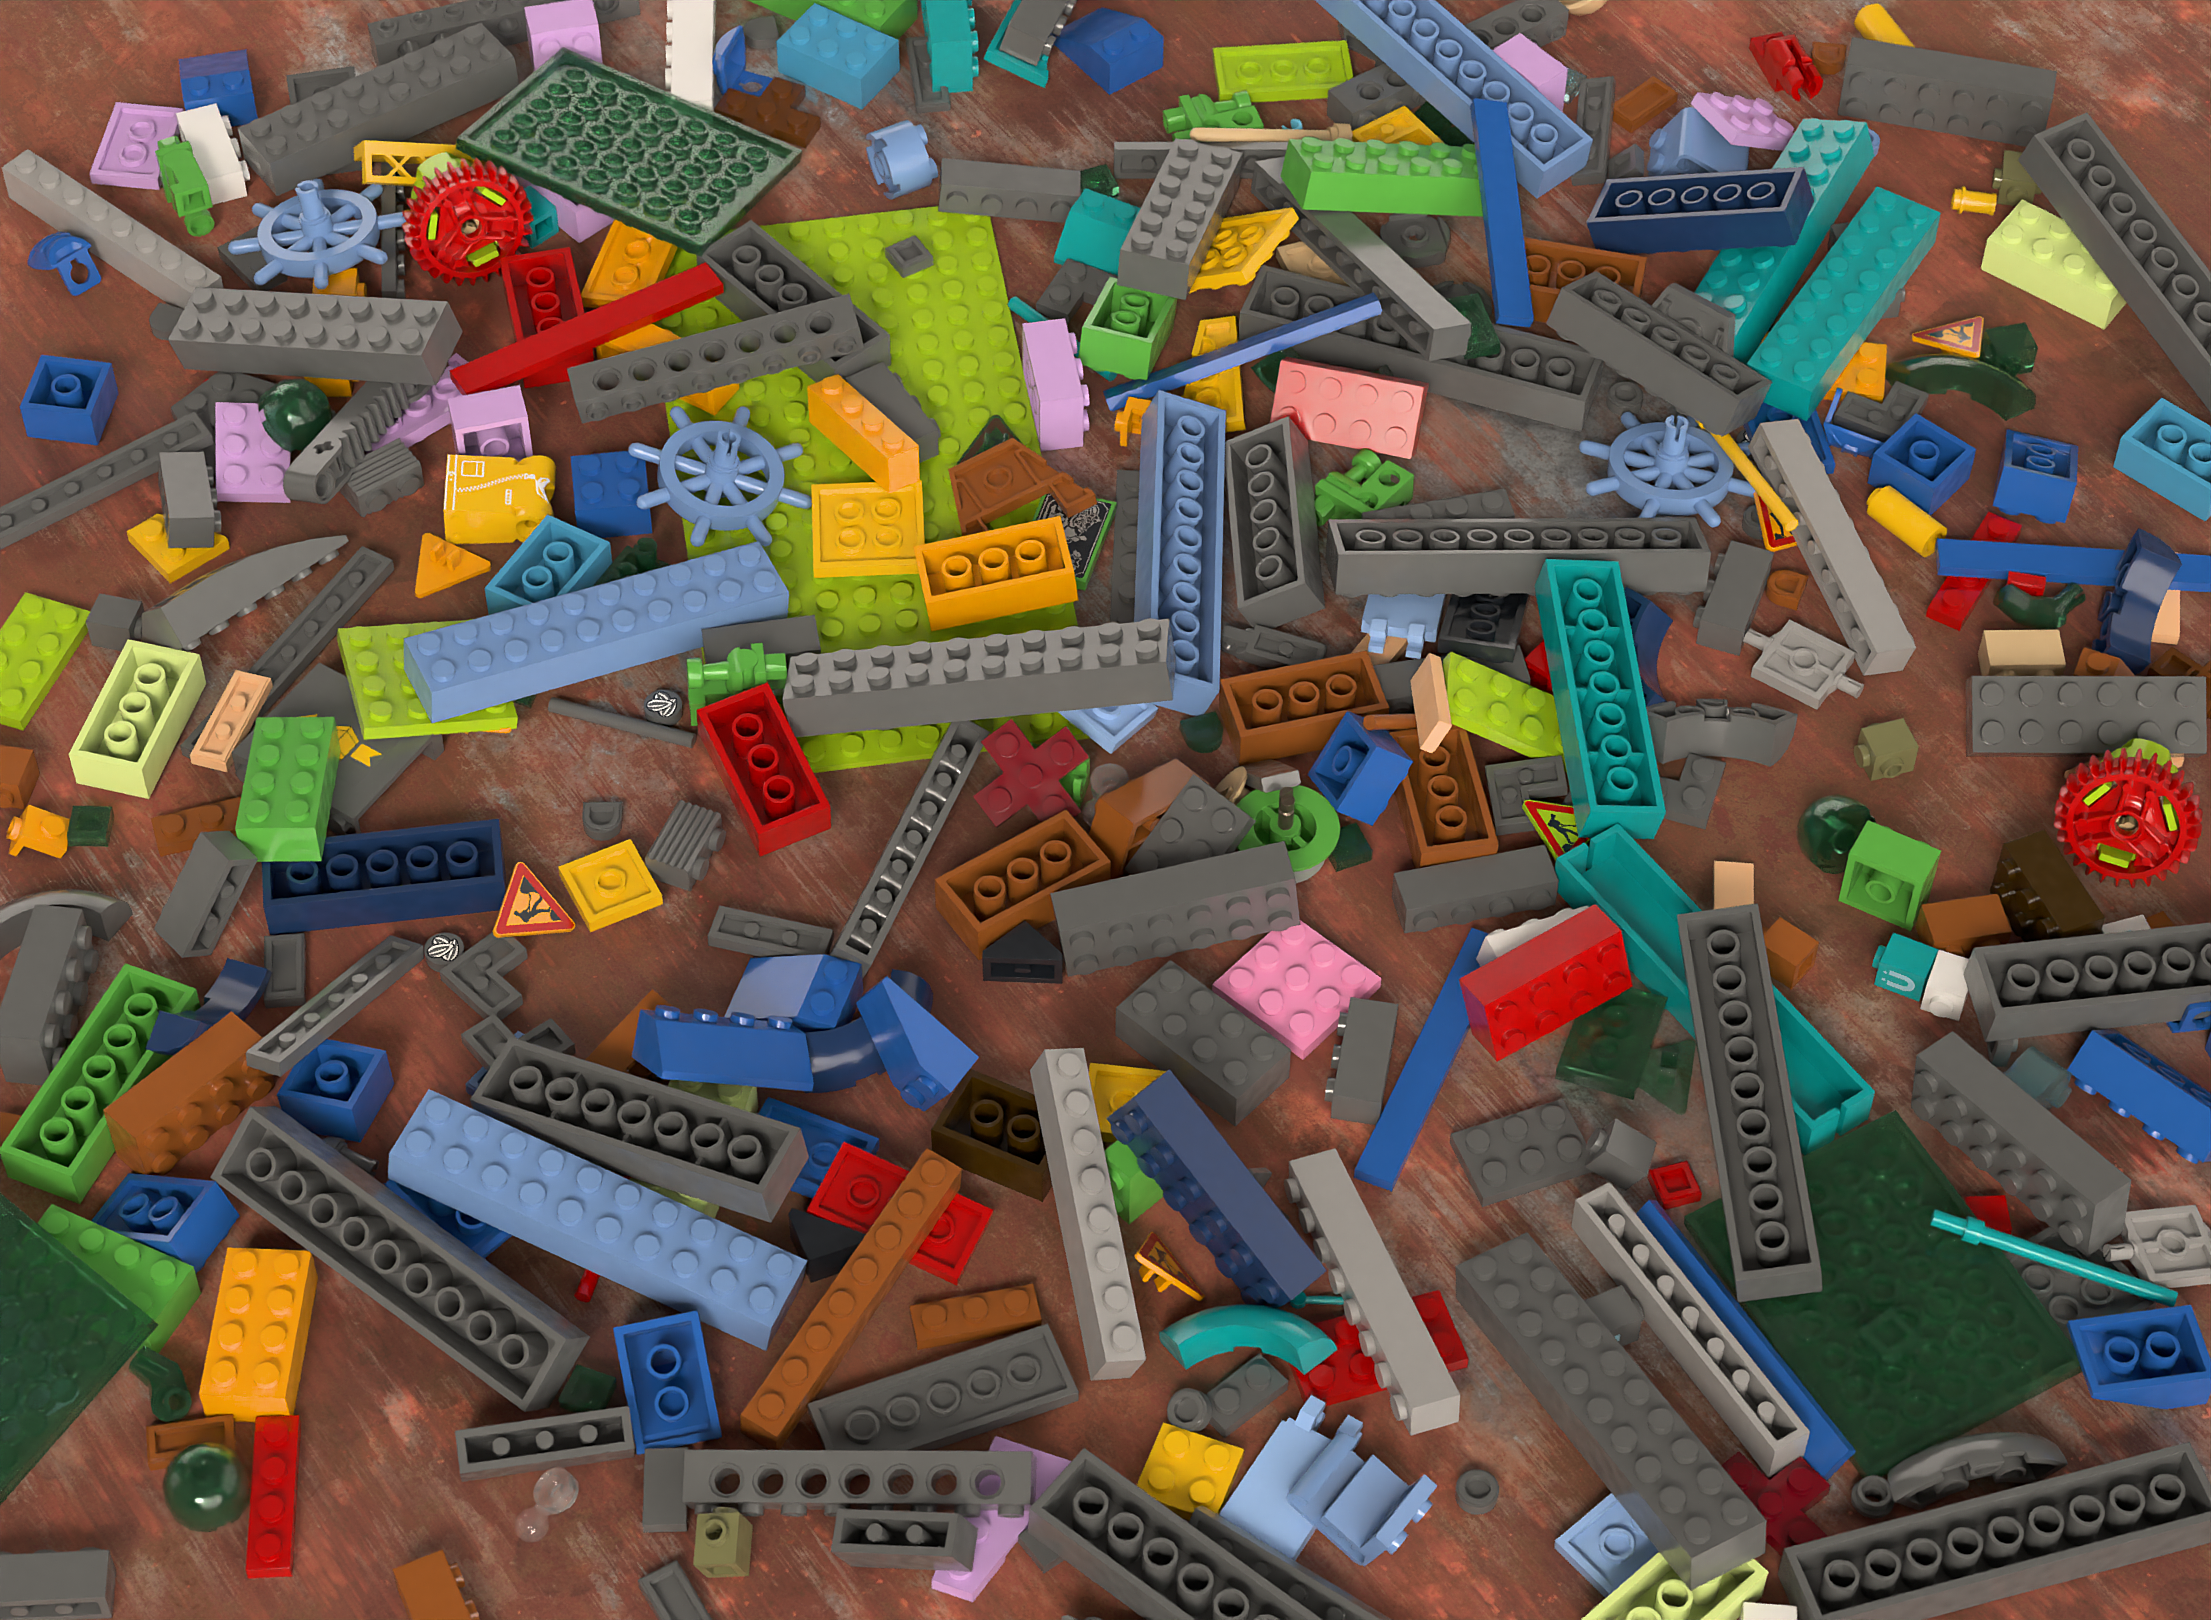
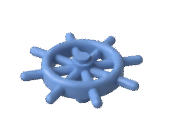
M307 180L299 183L297 188H295L297 196L280 203L274 208L263 203L254 204L252 207L253 214L263 218L258 228L257 237L232 241L228 246L229 252L233 255L255 251L262 252L267 265L255 273L254 282L257 285H264L281 273L291 277L314 278L316 288L323 290L328 286L329 275L347 270L364 259L381 265L386 263L387 254L375 248L379 241L380 230L400 227L406 220L402 212L377 216L375 207L371 202L383 193L382 185L371 184L358 194L339 189L324 190L322 180ZM351 217H353V218H355V219H358V220L348 221ZM284 246H290L288 249L282 248Z
M675 406L670 410V416L680 430L667 440L662 450L640 443H632L628 448L631 456L659 464L657 471L659 489L639 496L636 501L637 506L640 509H648L667 502L682 518L695 524L690 537V542L695 547H700L704 544L709 529L733 531L744 528L750 530L761 546H769L772 542V537L761 521L772 513L778 501L802 509H808L812 506V498L809 495L783 487L784 467L782 462L802 455V445L792 443L774 449L760 434L746 427L750 417V410L745 406L737 409L732 423L725 421H703L694 424L681 407ZM713 445L716 446V448L714 451H712L709 446ZM693 449L702 462L683 457L682 455ZM737 451L744 453L750 458L740 461ZM675 470L695 475L696 477L680 482ZM762 470L766 482L745 475ZM703 489L707 492L704 501L692 495V493ZM740 490L759 496L747 502ZM727 497L732 506L718 505L720 498Z
M1624 412L1620 419L1627 430L1621 433L1611 446L1589 440H1583L1579 444L1581 453L1608 460V478L1588 483L1586 486L1587 494L1597 496L1615 491L1626 502L1642 510L1639 518H1655L1656 514L1664 516L1699 514L1707 525L1713 528L1721 523V518L1713 507L1718 505L1728 492L1754 498L1753 493L1755 490L1748 481L1732 477L1734 464L1711 434L1698 429V423L1691 416L1685 418L1678 415L1677 423H1674V415L1667 417L1665 422L1641 424L1633 413ZM1749 442L1738 443V446L1746 456L1751 455L1748 448ZM1645 450L1648 453V455L1640 454L1637 452ZM1626 465L1640 469L1630 472ZM1711 466L1715 473L1700 468ZM1653 481L1654 486L1647 484V482ZM1691 482L1701 484L1702 486L1695 488Z

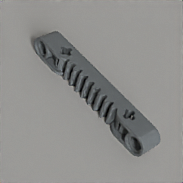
M367 381L288 467L283 479L286 497L294 501L317 504L328 503L350 479V468L357 466L356 460L364 459L363 451H371V443L379 442V435L387 433L386 426H393L395 424L393 418L401 417V410L408 409L410 403L422 398L433 385Z

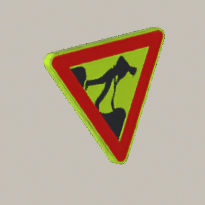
M1534 800L1524 801L1522 809L1555 861L1559 856L1582 843L1587 845L1591 838H1578L1573 806Z

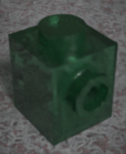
M2026 322L1985 329L1981 353L1978 359L1980 364L1986 367L1991 379L2031 373L2038 346Z

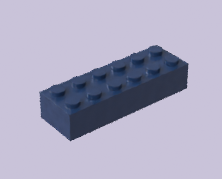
M1804 167L1607 179L1586 223L1595 249L1623 254H1654L1677 251L1683 253L1695 250L1718 251L1721 249H1752L1769 246L1786 247L1796 245L1814 203V198Z
M499 819L326 837L322 861L262 862L263 908L269 934L278 935L499 911L507 890L504 847Z
M1170 1069L1106 1118L1111 1124V1130L1120 1143L1127 1145L1137 1157V1164L1141 1171L1147 1177L1153 1178L1163 1190V1197L1166 1203L1174 1211L1180 1212L1187 1221L1189 1231L1194 1239L1200 1244L1205 1245L1215 1257V1264L1219 1271L1225 1277L1231 1278L1241 1290V1297L1245 1304L1279 1308L1294 1299L1327 1271Z

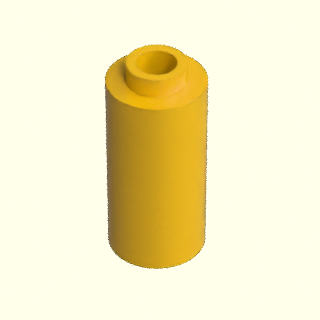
M1866 5L1859 10L1854 25L1864 39L1915 47L1882 5Z
M1890 485L1875 489L1867 500V514L1924 558L1935 552L1937 538L1945 539L1947 535V528Z

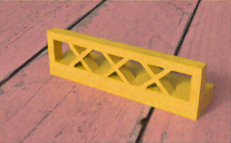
M364 140L354 147V161H362L363 184L413 186L416 182V177H411L402 165L404 163L422 164L428 158L443 152H449L457 158L466 159L473 163L475 158H478L483 166L490 160L496 168L499 167L498 147ZM372 162L389 163L393 169L386 176L372 175ZM397 172L401 177L392 175Z

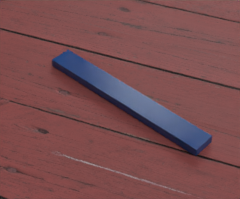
M1474 98L1470 109L1496 324L1531 327L1534 316L1507 102Z
M1373 292L1153 372L1147 380H1131L1104 390L1103 393L1110 411H1115L1126 406L1128 397L1139 399L1154 397L1158 390L1167 392L1374 317L1383 311L1378 298Z
M1937 538L1935 544L1937 575L2007 579L2009 571L2043 576L2046 577V582L2115 586L2120 572L2115 569L2125 551ZM2176 553L2182 565L2168 590L2211 592V556Z
M1471 928L1356 1165L1354 1178L1391 1192L1393 1191L1470 1029L1459 979L1480 968L1476 958L1485 937L1489 933Z
M1648 1200L1636 1215L1810 1431L1803 1458L1825 1480H1828L1856 1450L1659 1203L1655 1200Z

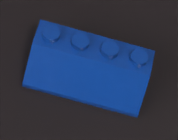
M657 1005L655 1011L640 1009L632 1058L661 1079L813 1091L814 1081L806 1034L793 1026L792 1020L789 1018L772 1015L768 1016V1021L755 1020L756 1017L741 1012H732L730 1018L718 1017L717 1012L707 1009H694L693 1014L680 1013L681 1010L666 1005Z
M2115 1029L2092 1030L2067 1069V1072L2076 1077L2074 1083L2089 1094L2095 1095L2097 1092L2110 1100L2108 1106L2118 1114L2126 1118L2133 1115L2144 1123L2142 1129L2152 1137L2161 1141L2166 1137L2178 1146L2176 1152L2188 1161L2195 1164L2199 1160L2203 1163L2210 1162L2211 1093Z

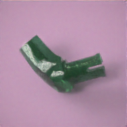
M2072 582L2068 583L2053 598L2031 596L2013 584H2009L1997 591L1993 604L2015 623L2039 630H2056L2066 624L2067 614L2086 600V595L2081 594L2075 598L2083 589L2078 584Z
M143 1346L130 1362L129 1372L149 1388V1404L155 1416L166 1422L179 1421L187 1414L192 1403L183 1373L176 1362Z

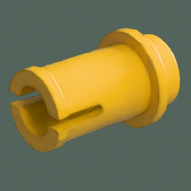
M1962 186L1961 189L1953 190L1951 209L1957 210L1958 214L1967 211L1993 216L1997 194L1966 190L1965 186Z

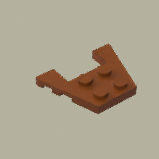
M1014 438L948 469L962 536L989 531L986 524L1048 493L1052 495L1067 518L1097 504L1096 495L1088 487L1085 489L1074 483L1073 477L1064 471L1057 472L1047 465V460Z

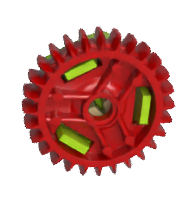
M449 152L434 155L417 167L416 182L412 188L411 198H406L410 210L402 211L403 217L406 220L402 224V229L405 233L404 241L420 268L424 271L428 270L434 279L440 276L446 284L453 278L458 286L462 285L465 278H468L470 284L474 286L476 277L480 276L488 283V274L492 272L501 277L500 258L521 255L518 247L529 246L524 235L533 233L529 225L534 220L530 212L532 208L531 202L526 197V191L522 185L518 184L519 182L516 177L508 174L502 166L496 168L490 160L483 166L478 158H475L473 163L466 159H459Z
M2133 738L2112 753L2109 750L2105 751L2102 761L2095 755H2092L2089 767L2079 763L2076 774L2069 773L2065 785H2062L2059 790V798L2054 809L2055 814H2057L2054 819V827L2058 829L2057 841L2065 842L2063 848L2064 855L2075 853L2073 866L2081 863L2087 864L2085 869L2086 876L2095 870L2100 873V883L2109 876L2114 878L2115 887L2119 886L2122 879L2129 880L2132 889L2135 887L2137 879H2143L2149 887L2153 875H2156L2164 882L2167 876V869L2177 874L2180 862L2187 864L2190 860L2191 852L2196 850L2198 838L2201 836L2203 809L2198 808L2200 805V795L2192 794L2194 789L2193 782L2182 783L2184 770L2178 771L2177 767L2173 765L2170 751L2167 748L2149 740Z

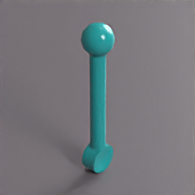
M1301 1292L1290 1301V1305L1295 1309H1301L1306 1304L1343 1305L1344 1303L1342 1296H1306L1304 1292Z

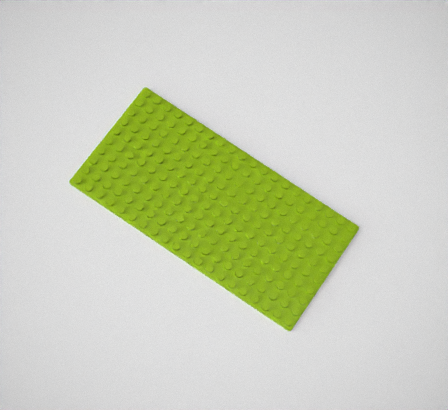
M938 206L759 226L841 295L850 294L852 304L890 334L891 365L888 366L889 370L900 376L905 390L910 396L914 395L917 397L922 411L929 419L933 418L936 421L941 432V437L938 439L939 455L919 463L923 493L925 544L961 537L962 532L948 469L960 464L992 421L999 420L1015 440L1041 456L990 216L938 212ZM736 229L684 234L664 280L697 266L696 253ZM916 235L933 256V266L902 278L885 257V248ZM713 297L656 321L653 324L662 329H668L673 334L683 338L743 321ZM798 367L786 369L777 374H767L748 379L743 383H739L740 389L715 416L679 398L672 402H665L670 437L680 430L670 416V410L675 406L681 407L693 424L703 421H725L732 423L737 409L745 406L750 410V417L746 427L760 434L774 449L792 443L801 444L803 447L802 455L782 462L784 467V488L807 494L812 498L811 484L876 482L809 422L807 386L816 382ZM995 429L976 455L995 446V442H991V439L1006 441L1005 438ZM713 445L709 446L712 451H714L716 448V446ZM693 449L682 455L683 457L702 462ZM737 451L740 461L750 458L744 453ZM675 470L680 482L696 477L695 475ZM762 470L745 475L766 482ZM703 489L692 493V495L704 501L707 492ZM740 490L747 502L759 496ZM727 497L720 498L718 505L732 506ZM1041 497L986 524V527L990 531L1032 522ZM778 501L772 513L761 521L772 537L771 544L762 547L789 591L787 618L815 615L821 654L833 653L842 649L863 650L873 649L880 645L893 647L911 645L919 641L932 643L949 641L956 637L972 639L988 637L992 634L1012 635L1026 633L1031 630L1052 631L1062 630L1070 626H1078L1074 604L1069 602L931 632L919 574L814 578L812 506L808 509H802ZM682 518L688 560L757 542L748 528L733 531L709 529L704 544L700 547H695L690 542L695 524ZM701 647L703 664H705L703 647ZM779 704L780 707H781V709H782V711H783V713H784V715H785V717H786L785 710H784V705H783V704ZM1058 712L969 720L989 731L990 735L1010 719H1013L1029 742L1043 744L1065 726L1076 740L1090 738ZM951 722L897 727L890 730L876 729L796 737L813 773L930 759ZM983 746L980 752H986L987 750Z

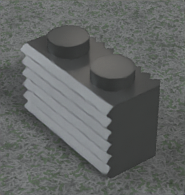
M398 438L366 454L364 459L356 460L357 466L350 468V479L339 491L361 517H365L367 513L378 512L387 504H391L392 501H397L399 497L403 498L404 496L412 495L418 488H422L424 480L421 464L413 456L412 452L409 451L408 447H405L404 443Z
M679 800L645 857V864L652 878L687 891H692L696 880L702 881L706 876L709 868V858L712 856L713 851L719 852L724 844L726 831L722 829L721 814L718 811L713 812L711 809L706 810L697 804L692 805L690 802L685 803L683 800Z

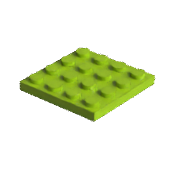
M473 619L338 628L337 642L364 740L492 731L510 727L511 729H517L518 716L513 701L431 723L404 671V638Z

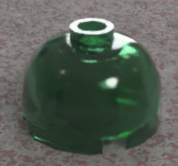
M285 379L276 383L260 396L258 403V412L263 409L266 418L262 422L264 430L277 445L289 452L297 449L302 453L333 419L332 409L324 392L312 382L304 379Z
M1829 794L1819 797L1804 810L1797 824L1796 836L1801 852L1811 863L1824 873L1839 874L1845 872L1849 852L1866 822L1869 820L1876 823V820L1870 815V810L1858 800L1847 795Z
M204 1441L189 1445L175 1454L166 1467L162 1490L165 1504L176 1522L192 1531L208 1533L216 1531L217 1527L224 1526L229 1522L232 1524L241 1517L249 1505L251 1480L247 1466L235 1451L221 1443Z

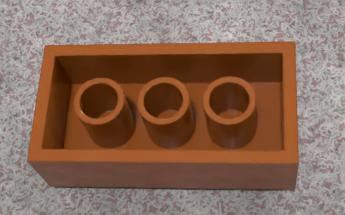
M1524 237L1534 316L1533 321L1546 323L1561 288L1595 271L1638 298H1641L1647 257Z
M1367 650L1220 679L1219 711L1239 766L1324 749L1347 710L1361 717L1389 714L1388 703Z
M1452 724V727L1433 753L1420 749L1417 729L1389 732L1413 761L1407 776L1399 783L1394 793L1414 868H1424L1497 854L1498 840L1467 731Z
M1064 810L936 878L935 907L975 957L981 960L983 951L1023 921H1026L1037 930L1055 920L1050 893L1110 880L1111 861L1067 810Z
M231 1011L106 1107L103 1111L117 1157L136 1174L165 1175L174 1167L175 1163L192 1150L199 1149L206 1142L207 1138L221 1127L231 1124L238 1117L239 1113L253 1102L263 1099L270 1089L275 1086L273 1075L247 1066L246 1051L259 1042L262 1037Z

